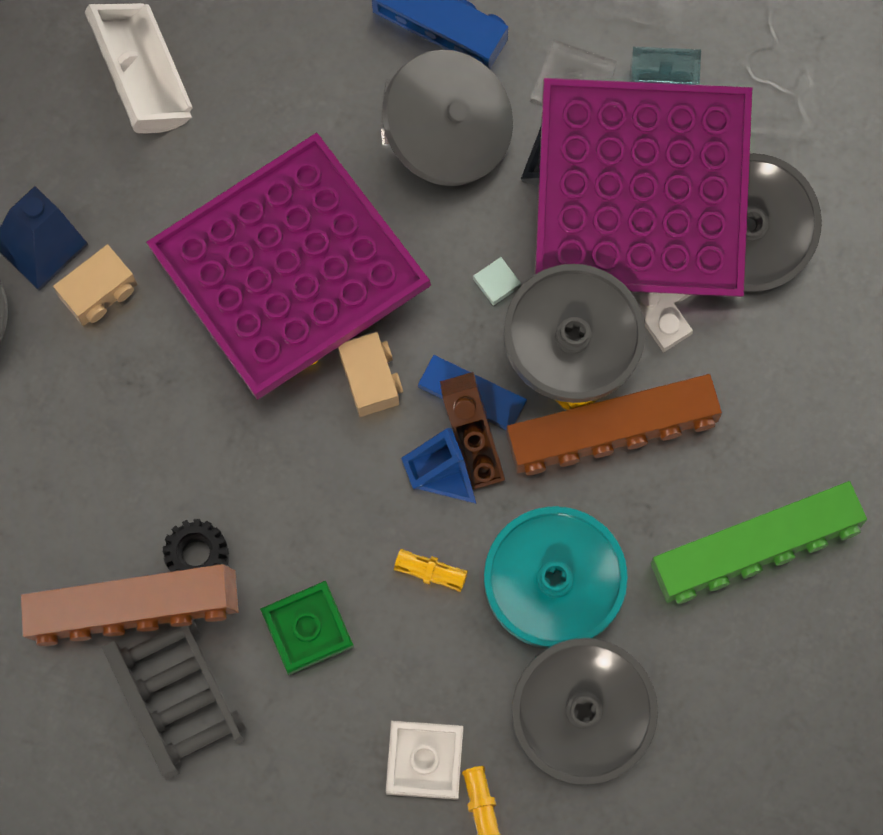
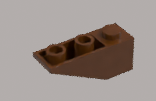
M474 372L440 381L443 401L466 465L472 489L505 481Z

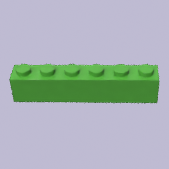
M848 481L654 556L651 561V567L666 602L669 603L676 600L677 604H682L696 598V592L709 587L710 591H716L729 585V579L742 574L743 579L759 574L763 571V565L775 562L776 566L790 562L796 558L794 553L807 549L809 553H813L828 546L827 541L840 536L841 540L852 538L861 533L860 528L867 521V517L851 481Z

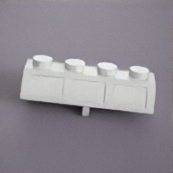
M89 4L85 10L86 18L93 30L133 130L136 133L143 134L160 133L176 129L192 118L190 111L193 109L149 4Z

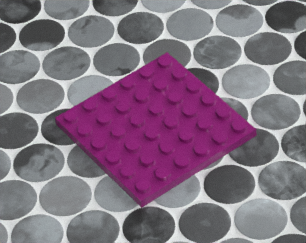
M544 78L535 275L545 269L558 265L582 264L611 274L621 281L630 292L743 297L753 87Z
M317 132L146 242L151 252L257 400L431 286L430 279Z

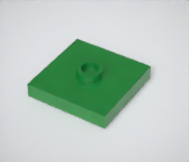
M326 580L260 608L288 675L354 647Z

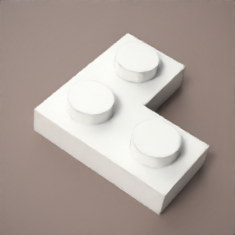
M631 292L640 306L646 329L663 353L692 335V328L675 306L691 295Z

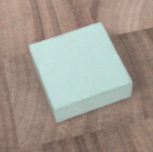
M502 257L473 275V280L493 306L521 287V282Z

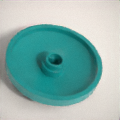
M559 506L543 507L528 511L507 524L492 543L484 570L486 597L493 614L500 624L517 639L544 649L568 639L596 638L604 632L614 621L621 609L628 580L623 551L608 528L585 512Z

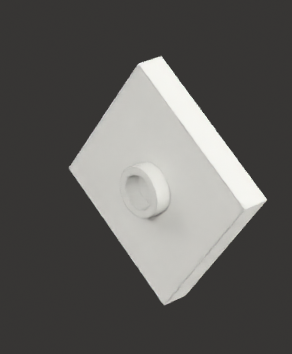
M391 721L386 795L458 800L463 726Z

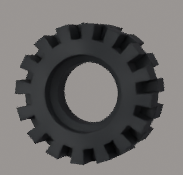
M194 519V522L189 523L188 520H185L179 528L174 526L171 529L173 533L171 535L167 534L165 538L166 546H163L165 558L163 559L170 572L220 564L228 565L229 549L221 531L217 527H213L212 523L208 521L203 523L200 519ZM194 540L205 542L210 549L208 559L198 566L189 565L183 559L184 547Z

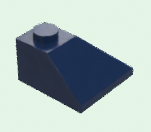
M36 186L10 208L0 226V254L38 291L88 245L87 241L59 208Z

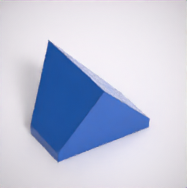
M446 428L401 458L413 490L419 489L477 504L466 465L452 428Z

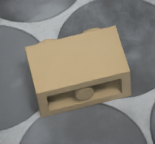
M107 244L53 285L58 297L84 327L89 322L95 323L106 314L107 308L116 301L122 302L133 293L137 282L133 273Z
M378 332L349 340L338 347L359 417L399 405L398 394L403 393V388L398 373L391 374L387 362L393 361L388 342H380Z

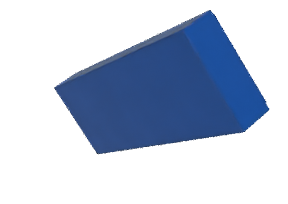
M433 355L418 383V388L443 399L440 381L470 372ZM475 375L488 421L507 430V425L517 422L527 403V399Z

